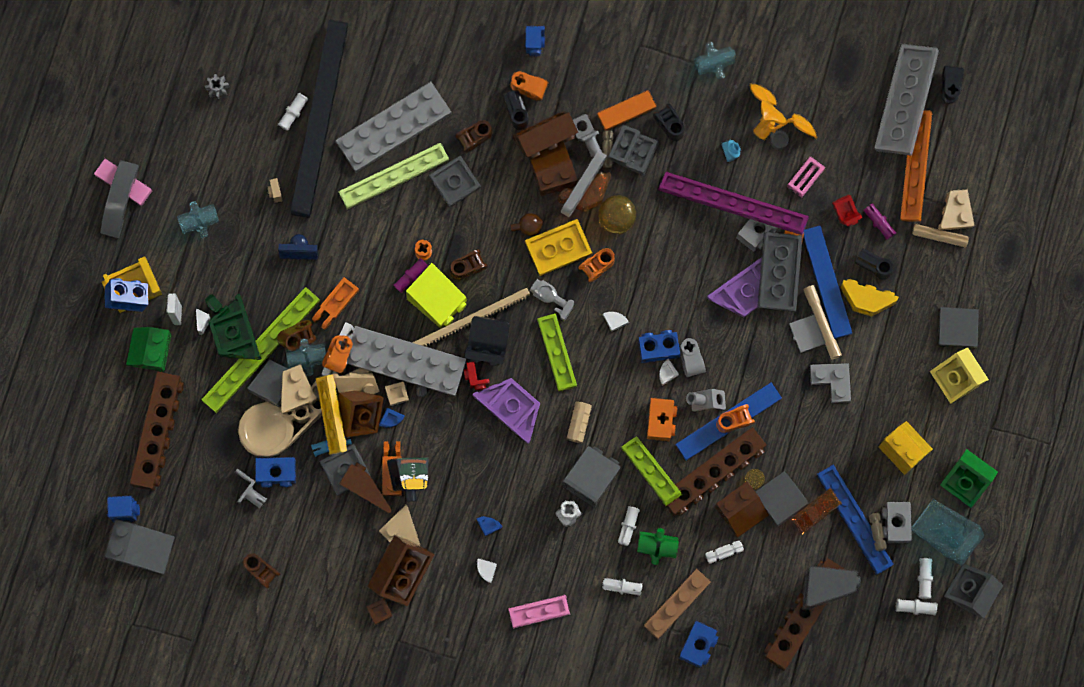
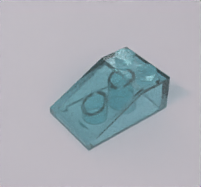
M934 499L911 528V531L961 566L984 537L982 529L978 524Z

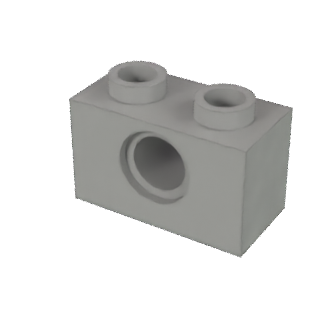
M749 219L736 238L754 252L757 248L761 249L763 247L764 232L757 233L754 228L761 226L764 232L773 233L778 228Z
M887 502L885 507H882V519H885L883 531L886 543H910L912 541L911 502ZM893 518L900 520V527L892 525L891 521Z

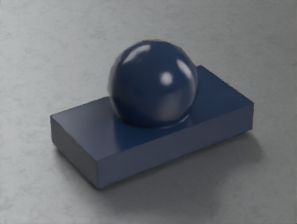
M296 234L291 237L289 244H279L280 259H318L317 245H308V240L304 235Z

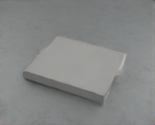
M815 315L789 323L794 336L793 340L796 341L800 353L825 345V340Z

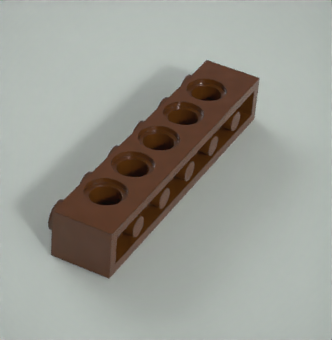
M157 371L130 480L132 487L155 491L156 487L160 485L161 475H159L160 468H164L166 461L164 452L165 449L168 450L170 445L169 431H173L175 424L173 415L179 408L178 394H182L184 382H182L180 376ZM166 390L172 391V395L168 399L162 398V394ZM166 409L167 415L165 417H158L159 410ZM158 427L163 428L160 436L153 435L154 429ZM157 446L158 452L150 455V447ZM147 465H153L154 469L151 473H144V468Z
M753 427L675 484L680 492L688 494L689 499L682 501L678 497L666 505V508L673 517L677 514L681 516L689 510L687 506L691 503L695 505L704 498L702 495L707 491L710 493L715 491L719 487L718 483L723 479L725 482L735 475L733 473L738 468L742 470L750 464L749 460L755 457L757 459L765 453L763 449L767 446ZM740 447H748L750 453L748 455L742 454ZM730 457L734 460L735 464L727 466L724 459ZM709 470H718L719 477H711L709 474ZM696 480L702 481L704 488H695L694 482Z
M829 558L824 562L821 560L817 567L846 570ZM802 593L799 594L794 602L797 604L794 611L790 609L784 619L787 622L784 627L779 626L775 632L776 640L773 644L769 642L764 650V653H766L764 659L783 671L791 662L826 605L809 609L808 618H802L799 615V610L803 608L804 595ZM796 625L799 629L798 634H791L789 626ZM780 641H785L788 644L787 651L779 649L778 644Z

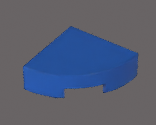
M387 408L379 426L384 428L394 427L401 423L405 415Z
M484 516L476 518L485 536L502 528V525L493 518Z

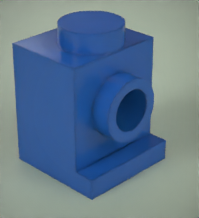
M526 26V54L531 56L541 55V48H545V26Z

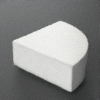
M606 312L603 314L611 332L629 323L626 317L620 313Z
M669 359L663 363L660 369L659 378L662 386L679 375Z
M478 559L477 567L480 575L485 581L491 583L497 564Z

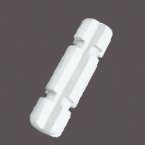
M740 541L733 542L731 546L728 544L715 549V552L713 550L707 552L706 559L709 563L717 561L716 559L727 558L734 555V552L736 554L742 552L743 545Z

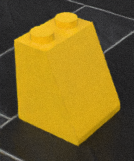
M907 421L897 427L879 445L882 452L904 475L933 450Z

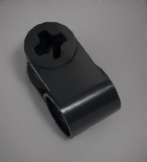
M944 66L942 99L946 103L956 102L961 94L964 68Z
M668 103L664 109L653 113L655 121L670 140L679 141L683 138L684 123L678 117L671 104ZM677 127L681 131L679 133H673L671 129Z

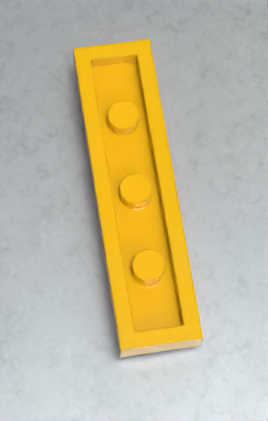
M333 375L316 378L329 454L347 451L346 440L344 438L343 422L340 416L339 401L337 400L336 384Z

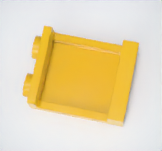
M145 256L138 259L139 262L111 275H103L105 279L102 281L104 289L110 279L120 278L123 281L138 280L141 283H147L148 301L162 295Z

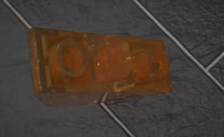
M602 172L595 176V179H593L575 209L586 212L602 205L611 180L610 172L606 174ZM574 188L562 190L558 195V202L564 205Z
M829 488L791 519L803 534L838 509L842 503L833 490Z

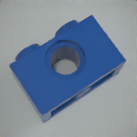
M295 457L256 458V483L261 484V487H272V484H280V487H291L292 484L296 483ZM278 468L281 470L279 477L271 476L273 469Z
M132 496L108 497V517L113 522L115 520L124 522L137 521V516H140V506Z
M695 621L679 659L698 668L702 664L706 665L710 658V654H708L710 646L714 647L719 638L716 636L717 630ZM697 640L704 642V650H697L694 644Z

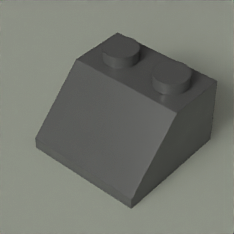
M963 564L944 597L969 613L985 618L1003 585L993 575Z

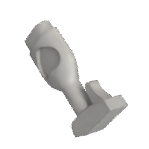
M537 279L530 289L533 296L543 302H555L563 307V310L555 308L554 311L560 315L562 321H565L573 309L574 301L568 300L567 302L559 297L556 289L544 280L540 281Z

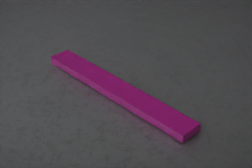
M665 172L659 187V191L799 235H803L809 219L807 215L669 172Z

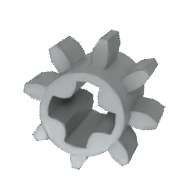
M215 74L214 78H207L209 85H206L205 89L211 90L209 92L210 97L215 95L220 99L221 95H227L225 88H228L229 84L224 83V76L219 78Z

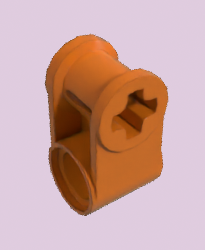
M519 71L513 74L510 86L512 90H519V93L541 101L548 82L540 77H534ZM519 79L522 80L520 85L517 84Z
M604 248L585 260L578 268L584 271L589 278L588 281L591 283L613 266L614 253L611 249ZM609 255L611 260L605 263L601 260V257Z
M338 335L333 337L323 359L322 366L341 374L347 364L352 348V340L348 336ZM339 341H342L344 347H341V345H339Z
M742 405L721 414L716 422L717 429L722 433H728L754 424L755 421L751 418L748 410L749 405ZM728 419L731 425L725 427L722 425L721 420Z

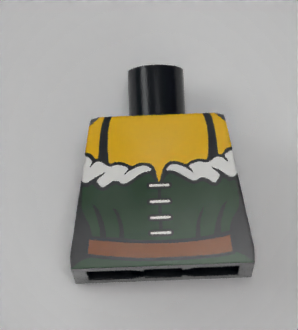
M396 458L387 460L393 490L404 491L405 502L417 501L416 491L426 489L429 458Z

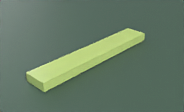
M439 143L339 191V194L346 208L349 209L448 162L449 158L442 144Z

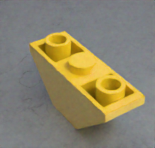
M851 279L843 280L840 287L853 311L871 317L895 305L898 301V296H895V293L891 291H878L874 286H862L857 281Z

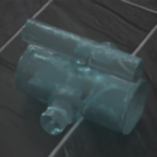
M713 42L706 43L707 54L694 58L699 75L713 71L717 79L724 78L723 67L736 62L735 50H732L730 46L717 50V48H714Z
M193 201L189 203L190 212L178 215L177 217L183 234L196 230L201 238L207 237V226L220 222L215 206L211 204L200 208L197 202Z
M307 339L300 340V348L294 351L287 349L288 367L290 369L301 365L306 375L311 376L314 374V365L322 364L326 355L325 343L309 345Z

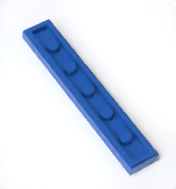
M821 226L805 229L803 239L833 337L837 339L852 335L851 326Z
M771 382L728 411L748 404L750 416L753 418L781 400L782 397ZM720 416L675 444L685 461L730 433H722L717 429L716 422ZM728 419L721 420L723 426L729 427L731 425Z
M834 464L818 473V479L875 574L877 575L893 566L894 564L885 550H875L874 543L876 541L873 540L871 526Z

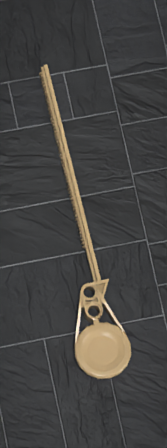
M525 288L413 343L426 347L427 344L430 346V343L433 344L436 340L440 341V338H446V335L449 336L450 333L453 335L452 332L456 333V330L459 332V329L462 330L465 326L469 327L474 316L488 318V315H494V312L497 313L498 310L501 312V309L504 310V307L507 309V306L510 307V304H517V301L520 303V300L523 301V298L526 300L530 293ZM359 368L350 373L363 374L372 372ZM315 381L311 388L316 397V401H320L317 383ZM316 401L292 410L290 415L288 413L281 415V407H277L269 402L254 405L245 411L239 421L238 435L240 442L249 453L256 457L270 458L277 456L289 448L322 416L321 408L316 409L313 407ZM303 409L306 411L304 417H297L296 412ZM293 421L300 424L306 423L293 437Z

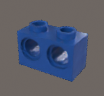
M120 278L110 279L105 286V308L143 312L148 306L147 283H141L138 280L123 281Z
M665 330L658 335L645 333L638 339L641 363L680 357L677 332ZM664 341H671L673 347L670 349L665 348L663 345ZM647 343H651L654 345L655 349L653 351H647L644 348V345Z

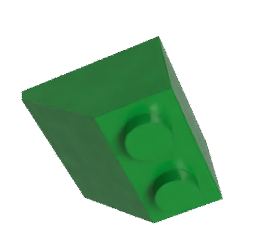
M153 327L133 328L126 366L164 372L172 336L170 331Z
M966 449L940 485L972 508L992 483L998 471Z

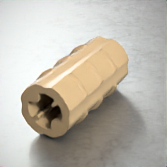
M583 402L575 403L567 440L583 443L592 405Z

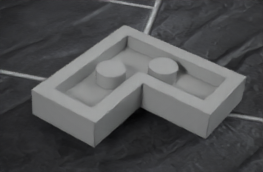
M849 363L810 365L811 385L830 384L831 403L851 402Z

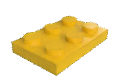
M578 219L525 240L539 276L592 255Z

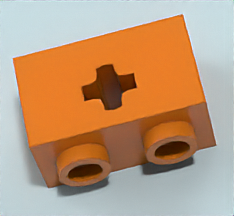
M651 398L647 439L670 441L671 436H675L676 425H672V420L677 415V406H674V400ZM661 416H664V420L667 421H665L664 424H661V421L657 419H660Z

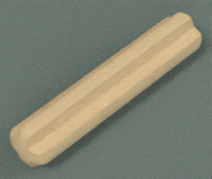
M915 224L913 227V235L962 247L968 245V236L943 230L939 231L938 229Z

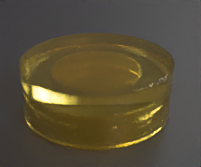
M752 469L746 474L745 483L748 481L753 489H758L763 485L765 476L762 471Z

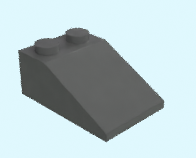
M115 520L105 558L109 561L165 574L175 537L132 523Z

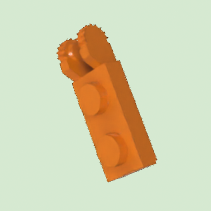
M344 277L320 305V309L313 316L312 321L316 323L324 312L328 313V318L321 326L325 330L357 294L359 288Z
M396 441L395 444L396 456H388L389 444L384 442L382 495L402 496V491H394L392 488L387 460L402 458L400 441Z

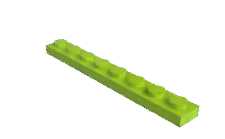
M305 287L256 340L262 359H238L201 400L217 413L279 346L277 342L279 332L302 321L320 302V299Z

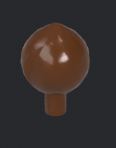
M527 213L521 217L519 223L510 225L511 231L521 230L527 236H534L540 232L543 221L538 215Z

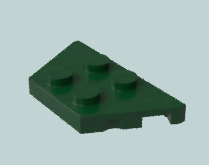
M239 293L231 304L225 305L219 314L208 321L220 357L261 360L262 358L249 318Z

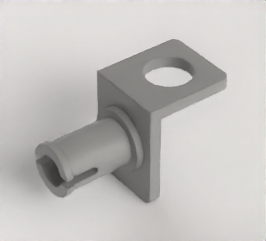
M587 114L573 119V122L577 128L579 121H585L587 129L583 132L577 129L578 133L575 135L578 141L585 142L591 157H593L598 151L602 152L595 138L599 132L594 131Z
M708 389L689 392L686 396V401L688 404H692V411L694 412L712 408L726 409L725 392L722 390ZM717 395H719L721 399L720 405L717 403Z
M236 469L235 473L250 483L237 503L247 499L260 509L263 505L262 503L267 498L253 490L254 480L239 469Z

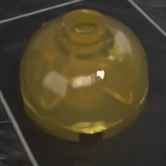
M622 195L608 197L599 209L600 224L608 232L616 234L625 233L633 227L636 220L634 204Z

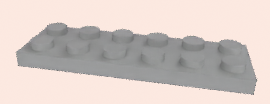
M901 44L875 144L876 151L912 156L939 52L937 48Z
M430 82L335 141L357 173L451 115V111L433 83Z
M355 326L351 338L352 348L347 359L348 365L452 396L456 395L466 362L465 358Z

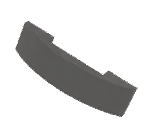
M120 160L107 198L100 234L115 238L120 237L124 223L123 217L139 165Z

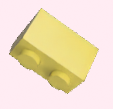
M969 348L955 353L930 371L950 404L989 380Z

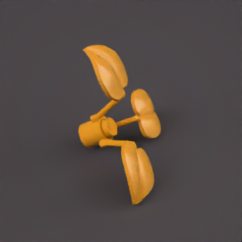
M749 84L753 95L762 101V118L753 130L756 136L765 140L771 132L775 133L776 130L791 122L800 131L813 136L815 139L817 138L814 128L804 117L793 114L792 118L786 120L784 115L774 107L777 102L770 91L762 86Z

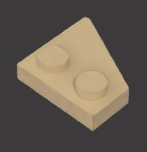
M968 190L948 192L945 200L946 205L942 211V221L938 226V230L974 227Z
M301 365L282 372L281 415L316 401V397Z
M338 373L332 374L339 393L360 391L375 394L380 392L373 373H349V376H339Z
M407 505L379 530L389 542H391L394 535H397L420 546Z

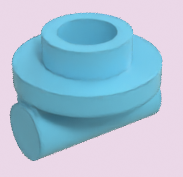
M733 140L722 143L727 162L739 157L740 146Z

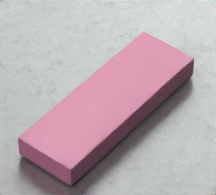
M104 159L94 175L111 186L117 166ZM135 179L129 198L142 206L151 194L152 189Z
M565 595L508 609L513 628L570 615Z

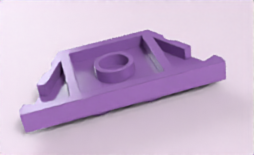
M762 257L708 295V300L742 317H746L757 309Z
M512 378L473 393L472 396L523 441L527 444L530 443L540 402Z

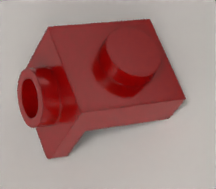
M848 194L832 202L841 224L853 226L862 218V215L857 212L851 195Z
M474 362L467 363V368L463 369L465 380H469L470 389L475 388V391L486 389V386H489L490 383L489 379L477 380Z

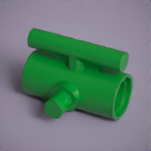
M658 528L656 534L640 531L637 553L650 554L652 557L651 563L654 565H658L662 557L676 559L679 537L664 535L665 530L662 528Z

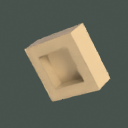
M271 179V186H267L269 197H273L275 203L281 202L282 197L278 179Z
M404 382L385 386L390 406L409 401Z

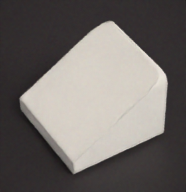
M196 309L197 330L202 335L211 318L209 314Z

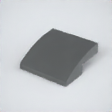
M623 125L608 158L631 171L644 175L658 146V140L641 135L639 130Z
M785 471L756 491L769 517L778 527L809 505V502Z

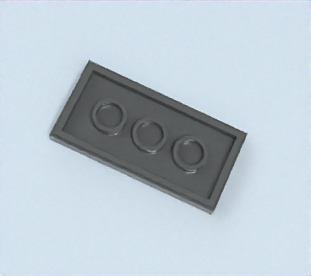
M764 232L757 308L796 312L802 247L801 235Z

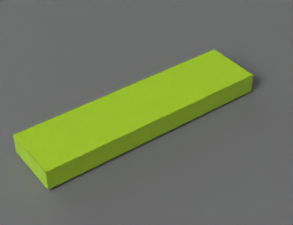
M556 313L537 318L558 392L577 387Z
M637 436L621 446L623 452L665 506L681 496L679 489Z

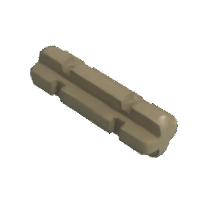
M604 131L602 153L607 155V158L602 167L611 168L612 160L608 156L613 148V132Z
M873 513L869 515V519L872 524L873 540L876 541L874 543L875 550L883 551L887 546L886 541H883L885 536L882 523H880L882 521L881 515Z

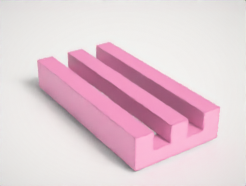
M809 157L787 187L791 188L793 192L798 193L802 198L824 171L825 167L812 157ZM810 163L814 164L797 186L793 185ZM816 167H818L819 170L809 181V183L805 186V188L801 191V186L812 174V172L816 169Z

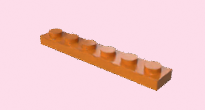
M923 111L912 156L907 155L901 209L902 221L921 222L932 119L931 111Z

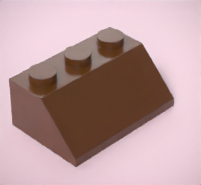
M561 111L513 134L512 137L525 157L530 156L532 159L541 155L540 151L546 148L547 150L556 148L558 146L557 143L562 140L568 142L574 139V135L578 131L570 113Z
M394 535L368 587L381 597L408 606L435 554L410 540Z

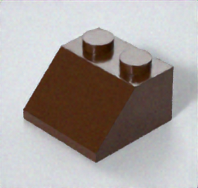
M360 391L340 392L338 401L344 436L352 437L378 433L384 398Z
M748 481L715 505L716 510L737 538L769 516L760 497Z

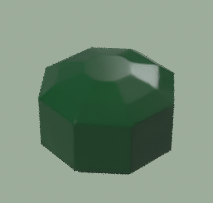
M213 294L205 298L207 307L214 313H218L223 308V305Z

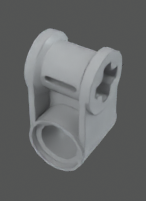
M691 338L685 339L679 349L686 377L705 373V364L697 342ZM687 344L689 347H693L691 352L684 349Z

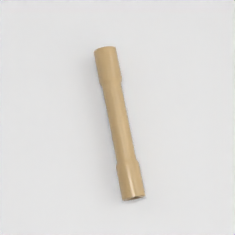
M814 285L808 286L803 289L813 310L831 360L837 359L842 354L833 337Z

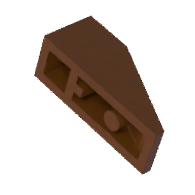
M357 462L355 465L350 464L339 484L390 513L392 511L369 474L365 472L366 467Z

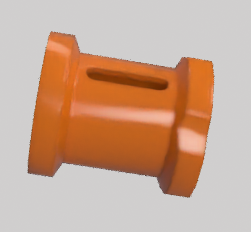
M419 240L415 244V255L418 259L421 258L425 261L431 257L432 246L430 242ZM422 247L423 249H426L427 252H420V248Z

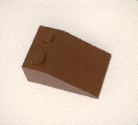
M563 140L558 142V146L554 149L547 150L546 148L540 151L541 155L532 159L530 156L528 157L540 196L569 189L577 185V177Z

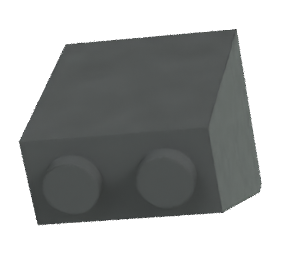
M588 446L564 479L562 487L595 508L619 473L621 467L618 466L619 462L614 458L609 457L608 459L603 456V452L597 447L593 446L591 448Z
M810 566L806 570L802 610H809L851 596L860 587V577H857L858 571Z

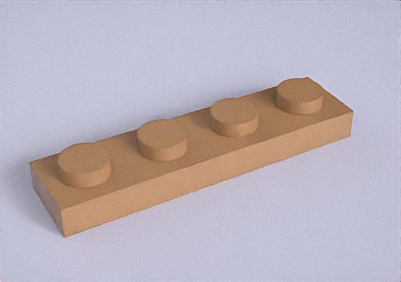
M696 569L649 619L644 627L659 639L711 581Z

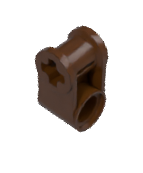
M481 120L461 130L455 137L460 140L464 147L463 151L467 153L489 140L492 136V128L488 121ZM482 127H486L488 129V132L486 134H480L478 132L479 129Z
M477 249L454 260L450 269L451 276L455 280H462L485 270L488 265L484 264L480 256L481 251ZM456 266L463 267L464 271L462 273H457L454 271V268Z
M310 320L300 321L294 326L282 330L277 336L278 344L294 351L315 342L316 336L313 335L311 329L312 322Z
M248 554L244 558L243 564L246 570L267 589L272 580L280 575L277 570L256 554ZM249 559H257L258 565L255 568H249L247 566Z

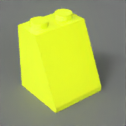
M433 263L406 290L407 300L440 329L444 325H450L454 320L453 316L457 311L459 313L462 312L467 305L466 296Z

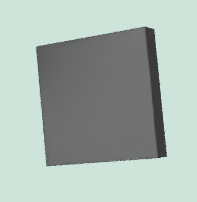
M461 156L429 175L430 180L449 208L481 188V185Z
M940 307L938 346L977 348L979 309Z
M269 359L247 390L279 407L281 405L282 372L288 370V368Z
M355 444L347 447L345 452L333 454L320 461L337 496L349 491V489L339 484L349 465H355L357 462L366 467Z

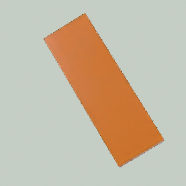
M648 90L597 113V116L604 130L607 131L656 109V105Z

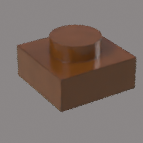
M384 598L367 606L375 625L393 617Z

